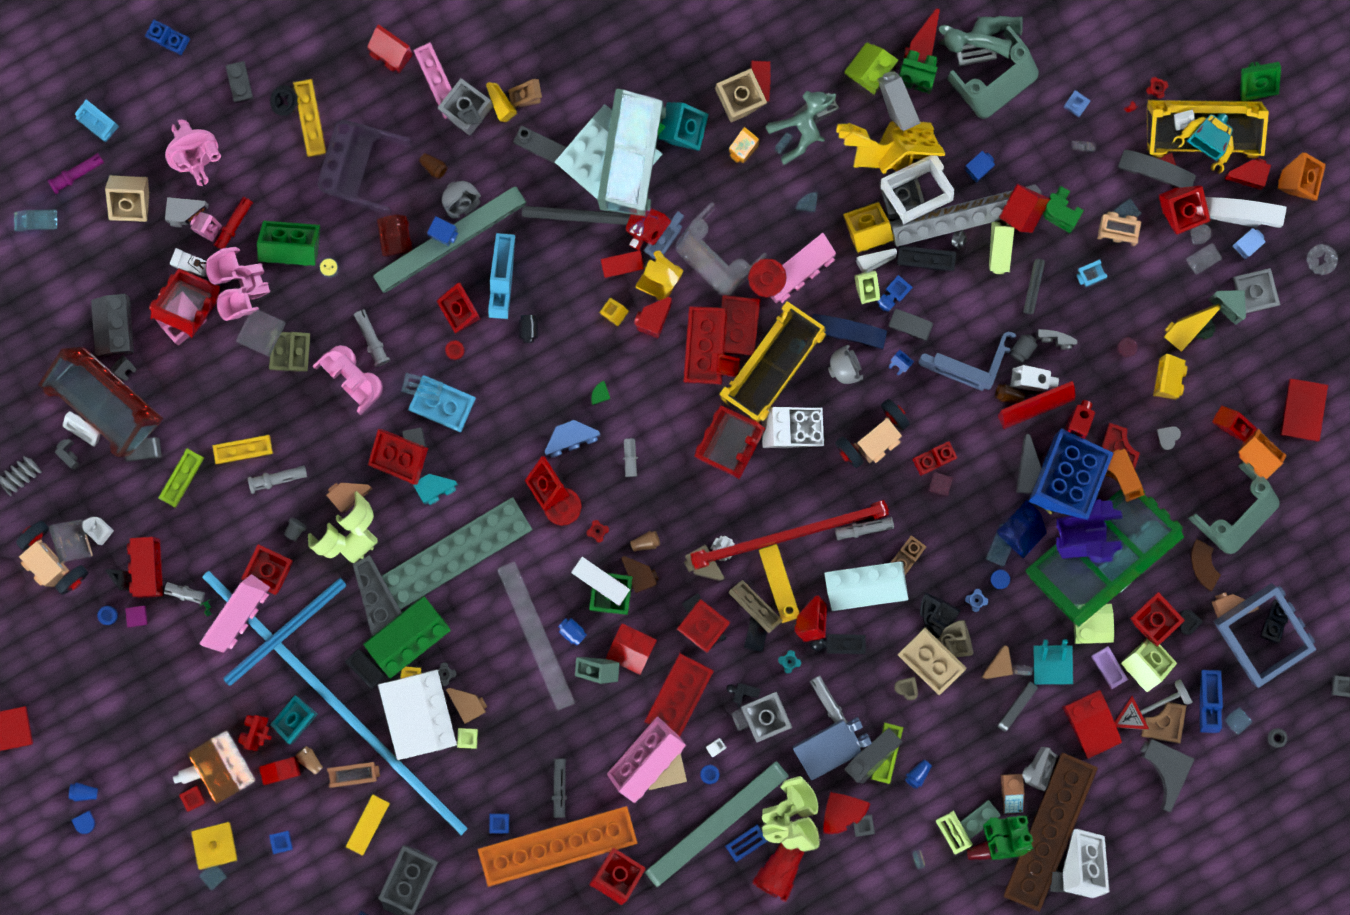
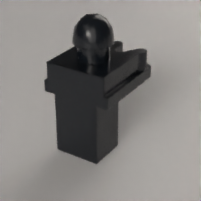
M738 683L737 686L729 684L726 687L728 693L735 694L733 702L737 703L738 708H740L743 694L759 698L761 691L759 688Z

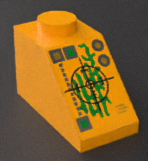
M744 127L729 148L730 157L736 162L741 161L744 164L758 148L759 139Z

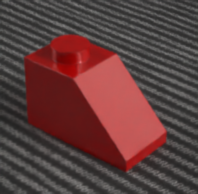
M1256 158L1230 171L1225 175V179L1261 190L1265 187L1271 165L1266 164V161Z
M1222 405L1212 421L1222 431L1241 442L1247 440L1257 429L1240 412Z
M819 595L815 596L797 616L795 633L804 642L825 638L827 604Z
M296 757L259 767L263 785L301 775Z

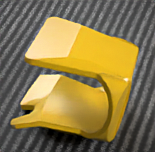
M657 250L653 253L656 261H648L644 273L636 284V288L655 296L658 300H662L670 296L674 286L683 274V269L674 265L664 257L661 251Z

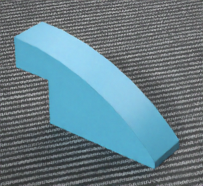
M496 233L490 276L489 318L508 319L515 248V235Z

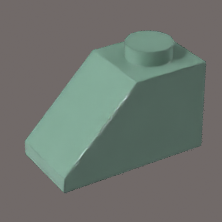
M576 657L575 676L600 684L618 682L619 662L601 658Z

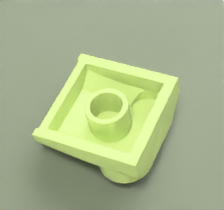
M1105 604L1080 627L1074 624V644L1114 642L1112 604ZM1075 605V606H1076L1078 609H1080V608H1081L1082 606H1084V605Z

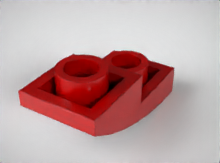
M751 60L750 69H752L766 101H769L770 61Z
M641 250L600 259L605 278L645 269Z
M950 441L912 460L920 476L957 459V456Z

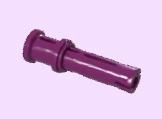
M96 153L69 171L63 170L60 175L47 181L57 195L59 190L68 185L72 186L74 180L104 164L100 155Z

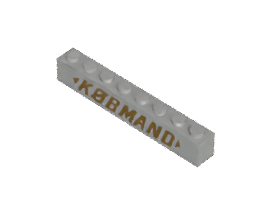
M1036 184L1026 187L1042 195L1041 190ZM1013 190L933 210L904 225L901 219L889 221L894 239L893 242L896 246L1002 220L999 216Z

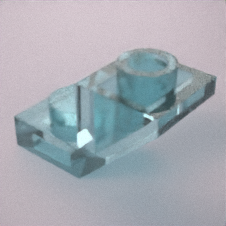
M24 210L14 212L15 231H47L57 229V210Z

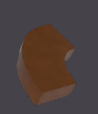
M1195 539L1191 550L1192 567L1198 581L1211 592L1221 576L1212 564L1211 555L1214 548Z

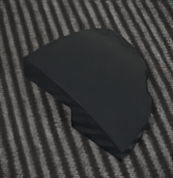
M925 593L920 606V616H923L925 622L924 628L936 639L941 636L943 629L954 623L961 611L948 602L928 593Z

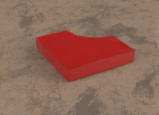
M1108 423L1101 447L1111 452L1125 449L1135 469L1140 452L1134 450L1129 444L1127 428Z

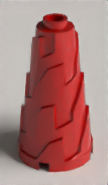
M780 843L775 853L772 854L764 867H761L754 877L752 884L775 898L777 896L781 897L780 900L786 902L794 886L793 882L799 868L798 866L805 851L799 848L787 849Z

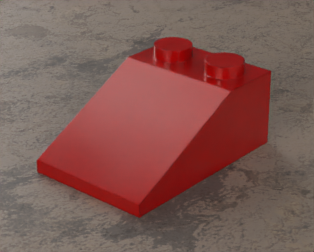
M1100 690L1093 691L1062 706L1087 759L1122 743L1109 707Z

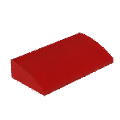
M1071 381L1001 410L998 418L1003 430L1074 401V383Z

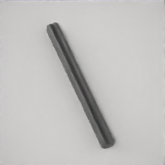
M523 206L522 217L627 225L630 214L534 206Z

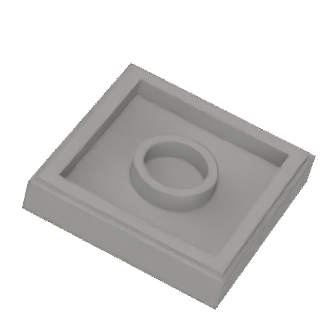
M1271 268L1233 277L1235 290H1245L1246 314L1280 305Z

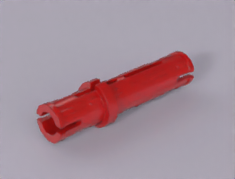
M244 196L242 197L225 227L221 228L222 232L213 244L216 248H226L230 239L235 237V231L251 205H253L251 200L246 199Z

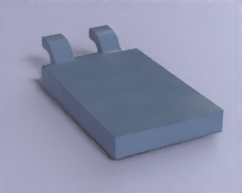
M858 716L848 723L841 719L792 746L811 781L856 757L862 752L860 748L872 744L867 733L857 738L853 732L863 728Z

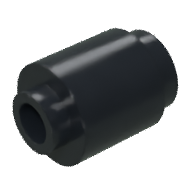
M535 315L520 316L519 339L523 340V343H534V339H538V320H536Z

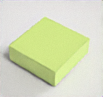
M458 728L457 748L477 749L478 729Z

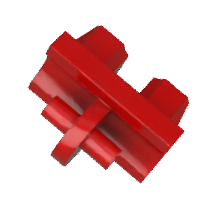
M247 715L244 723L251 728L249 734L243 732L240 734L238 742L244 745L245 749L258 751L259 746L264 745L265 739H272V736L267 735L269 727L266 725L269 718L259 715Z

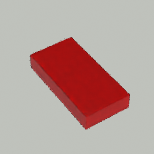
M712 353L710 372L729 377H736L739 374L740 358Z

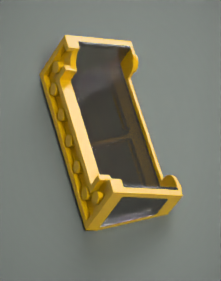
M1148 100L1147 150L1154 157H1163L1168 151L1202 152L1188 143V138L1184 140L1185 142L1182 147H1179L1182 144L1180 138L1173 142V139L1176 136H1181L1184 130L1176 131L1174 114L1193 110L1195 119L1200 117L1207 118L1210 114L1217 117L1218 113L1226 114L1228 116L1226 124L1233 129L1231 134L1234 143L1233 152H1243L1248 158H1259V156L1265 155L1269 111L1262 102Z
M788 301L781 308L783 312L776 318L777 321L734 381L731 380L729 383L731 387H724L719 394L722 401L758 423L767 418L770 413L768 410L816 343H821L826 336L824 333L826 330L823 325Z

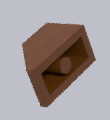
M626 556L621 557L628 576H633L632 586L636 594L657 585L656 581L659 578L655 569L651 570L650 566Z

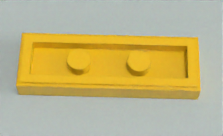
M270 435L212 445L215 464L273 454Z
M375 795L371 796L346 845L347 848L362 856L364 855L390 805L389 802Z

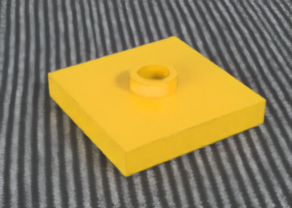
M230 822L191 831L199 870L238 861Z

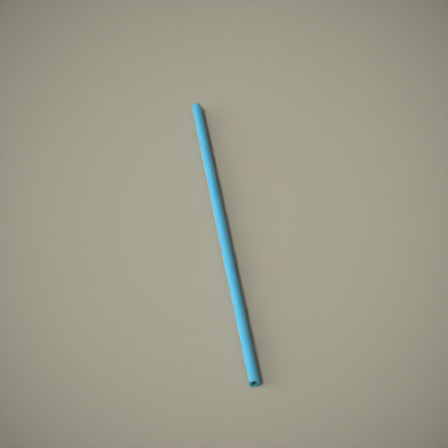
M210 571L206 572L202 578L228 602L233 594ZM256 617L253 619L249 618L247 621L265 641L273 635ZM282 643L274 648L460 835L468 829Z

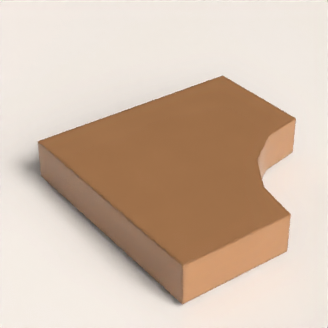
M1168 702L1158 715L1144 717L1150 730H1142L1141 737L1180 743L1187 705Z

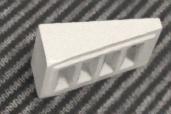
M894 248L859 256L856 258V263L862 273L869 272L895 259L897 250Z

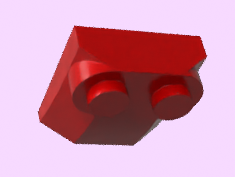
M258 544L241 579L245 580L252 574L270 587L268 592L277 595L290 571L293 560Z
M1159 592L1148 599L1130 618L1137 629L1156 647L1185 621Z

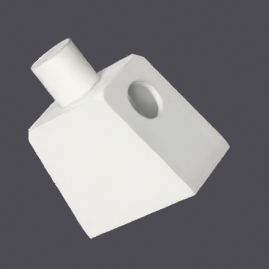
M1025 365L1013 368L1010 386L1013 388L1042 392L1049 388L1054 389L1058 387L1059 378L1051 377L1050 370Z

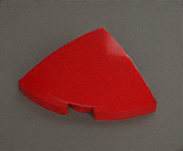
M830 792L825 811L823 833H841L846 831V826L851 825L853 822L857 824L867 813L870 803L851 796Z

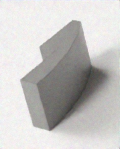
M1040 329L1036 331V339H1041L1043 343L1053 342V339H1055V346L1061 347V350H1070L1072 346L1077 345L1076 339L1064 333Z

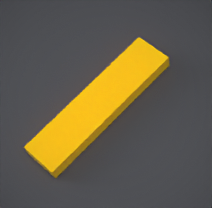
M309 79L294 82V90L299 96L297 98L299 105L297 106L307 156L327 154L313 81Z

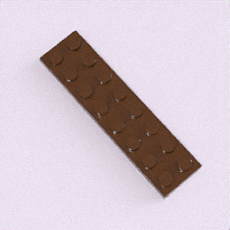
M1061 752L1029 830V834L1033 838V849L1028 851L1027 854L1018 857L1003 897L1040 912L1052 883V873L1056 872L1098 767Z

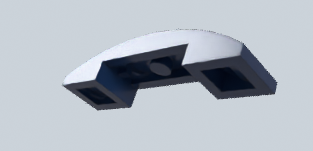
M813 314L812 316L815 321L825 327L826 331L824 333L826 337L831 336L857 342L882 350L884 348L887 330L826 315ZM810 326L809 333L815 334L817 330Z

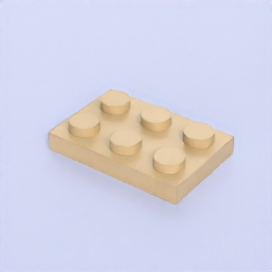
M926 628L898 654L938 695L966 670V667Z

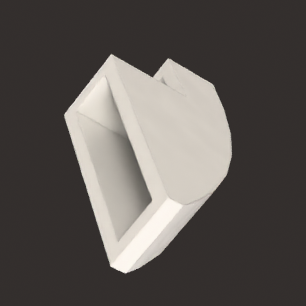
M1205 197L1211 219L1257 228L1260 224L1277 228L1283 226L1287 208L1285 206L1249 200Z

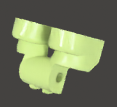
M357 491L354 493L355 506L348 516L344 519L339 515L336 516V521L346 530H350L351 533L345 537L328 523L327 531L320 541L311 533L308 534V545L318 555L333 558L341 552L350 562L355 563L360 558L363 559L364 554L369 550L374 549L373 546L377 544L378 540L366 529L373 520V510L368 501Z
M801 776L785 780L780 788L787 795V800L779 805L762 809V820L766 823L762 827L763 837L772 843H782L787 849L799 848L802 851L816 849L819 847V834L815 824L808 817L818 812V801L815 792ZM795 814H798L801 817H806L803 819L796 820L795 822H790V817L794 816Z

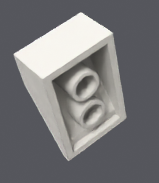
M1079 829L1073 830L1063 870L1065 892L1090 898L1109 892L1105 836Z

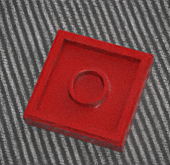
M700 599L677 630L708 653L731 622Z

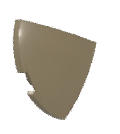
M959 620L943 629L941 636L937 638L955 657L973 655L971 639L965 620Z

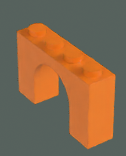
M1126 450L1113 451V456L1105 476L1114 479L1119 484L1126 502L1145 495Z

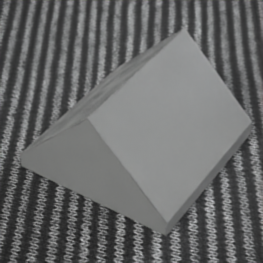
M777 692L741 707L756 743L792 728Z

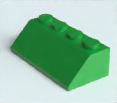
M422 596L363 643V645L391 679L450 632L451 629L426 597Z

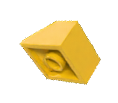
M879 202L843 214L857 252L866 251L894 241L890 222Z
M1165 354L1159 359L1153 396L1176 400L1179 396L1183 395L1184 385L1182 384V378L1186 377L1187 373L1186 360L1170 354Z

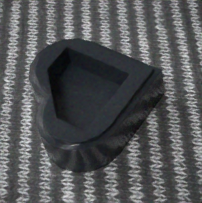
M1186 609L1180 612L1185 621L1179 626V629L1184 635L1192 634L1203 622L1191 610Z

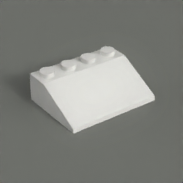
M431 670L378 685L397 760L457 745L438 670Z

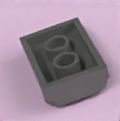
M403 845L378 898L382 902L383 909L395 915H414L439 861L413 847Z

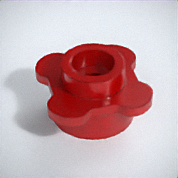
M1153 77L1146 92L1149 95L1157 96L1158 99H1162L1165 89L1168 88V83Z
M594 520L586 534L588 537L595 538L596 542L600 543L603 541L604 535L609 532V527L603 526L598 520Z

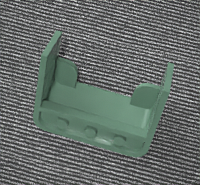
M1010 26L1006 27L1003 36L1006 40H1011L1012 42L1010 57L1015 65L987 87L979 79H972L964 84L954 70L949 73L947 78L975 114L982 119L991 117L1031 85L1039 74L1028 47Z
M1241 462L1237 466L1253 480L1250 490L1257 500L1233 526L1225 520H1217L1209 526L1197 514L1188 517L1198 529L1226 554L1237 552L1277 510L1280 503L1269 482L1263 476H1258L1254 472V468L1245 462Z

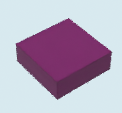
M146 606L125 608L128 628L148 625Z

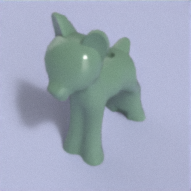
M977 16V21L970 33H965L948 25H941L939 31L944 35V38L939 41V44L945 45L950 51L959 53L962 52L963 47L968 43L978 48L994 51L1009 59L1011 40H1004L991 35L1005 31L1006 27L1010 26L1017 35L1021 36L1023 16Z
M806 91L803 94V98L808 105L806 110L799 112L791 118L771 122L766 125L769 134L790 126H797L802 134L799 145L781 157L783 165L805 153L807 147L817 140L825 141L820 136L813 117L826 110L835 100L836 94L827 95L819 91L812 93Z

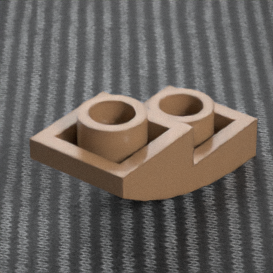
M911 535L890 563L902 561L906 575L926 546Z

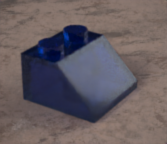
M1028 500L1020 505L995 531L1022 558H1025L1047 534L1041 513Z

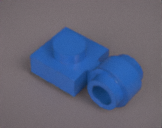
M898 275L885 289L890 295L886 296L883 294L880 300L877 301L878 307L883 311L889 312L895 305L893 302L894 298L900 302L913 287Z

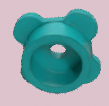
M789 650L785 656H781L778 659L779 664L783 665L786 673H791L792 669L801 665V660L796 658L795 652Z

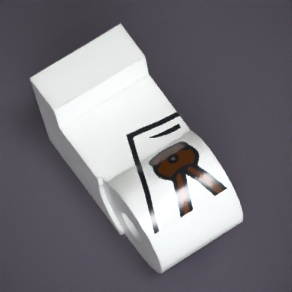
M177 248L175 249L170 261L172 267L182 269L193 275L205 277V260Z

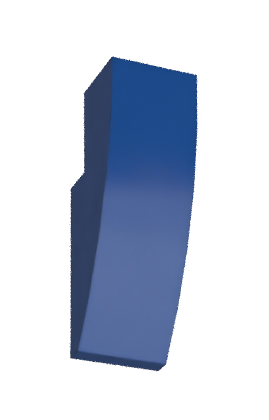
M1202 670L1199 707L1200 732L1220 733L1222 729L1221 710L1223 708L1221 671Z

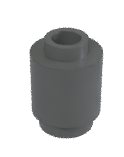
M1029 334L1026 336L1021 335L1011 349L1012 353L1010 355L1020 363H1023L1025 360L1027 361L1038 346L1035 343L1037 340Z

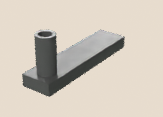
M522 125L513 141V144L556 164L555 161L567 148Z

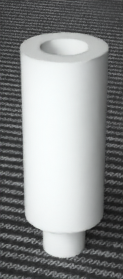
M207 760L178 771L179 774L173 776L175 784L179 782L185 784L213 774L210 762Z

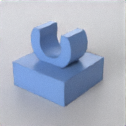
M1075 90L1064 105V108L1080 117L1090 103V100Z

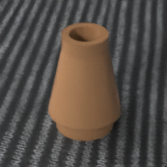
M648 531L635 540L630 541L633 551L636 552L656 549V546L660 545V540L656 531Z
M305 746L295 755L297 762L310 770L314 775L323 768L312 748L309 749Z

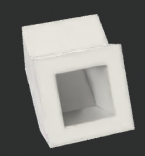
M719 738L706 746V749L714 757L726 749V746Z

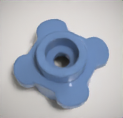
M975 589L973 594L967 595L965 598L966 603L971 605L974 612H978L980 607L988 604V599L983 596L980 589Z

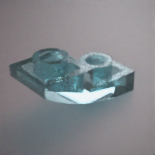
M1000 523L986 559L1004 567L1018 530Z

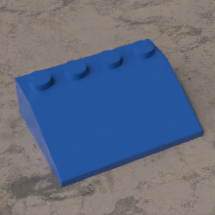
M1061 428L1053 438L1029 502L1046 510L1088 520L1113 452Z

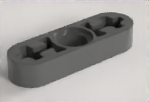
M1031 681L1028 682L999 721L997 727L1004 732L1007 731L1036 692L1038 687Z

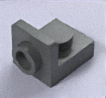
M64 439L57 445L55 453L71 469L75 470L80 465L76 461L78 457L71 450L67 452L74 442L70 439Z

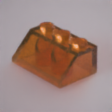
M227 731L188 753L216 804L256 782Z

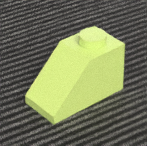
M876 271L854 275L856 289L862 304L880 300Z

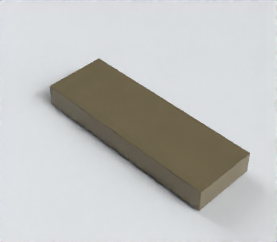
M743 580L728 592L768 633L773 631L783 621Z

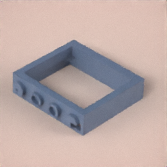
M1272 583L1213 621L1250 681L1257 688L1316 650L1313 645L1315 640L1310 633L1306 634L1303 629L1305 624L1300 617L1296 618L1293 613L1296 610L1290 602L1285 600L1284 596L1286 594L1284 590ZM1275 596L1305 645L1261 674H1258L1230 630L1229 625Z

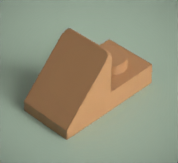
M532 79L508 90L510 101L514 108L535 105L541 102L540 98H542L539 79Z

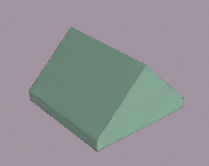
M1245 290L1217 291L1208 298L1213 305L1220 304L1219 310L1235 325L1246 318Z

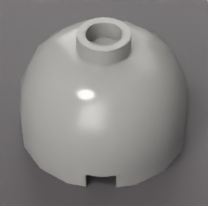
M467 181L452 182L447 186L442 195V204L446 213L451 218H460V214L465 212V215H468L480 204L479 197L481 195Z
M849 345L837 349L832 354L830 359L831 367H828L831 377H836L843 384H853L863 380V375L859 376L858 372L862 370L854 351L848 350Z

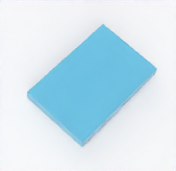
M423 375L408 411L461 433L476 397Z

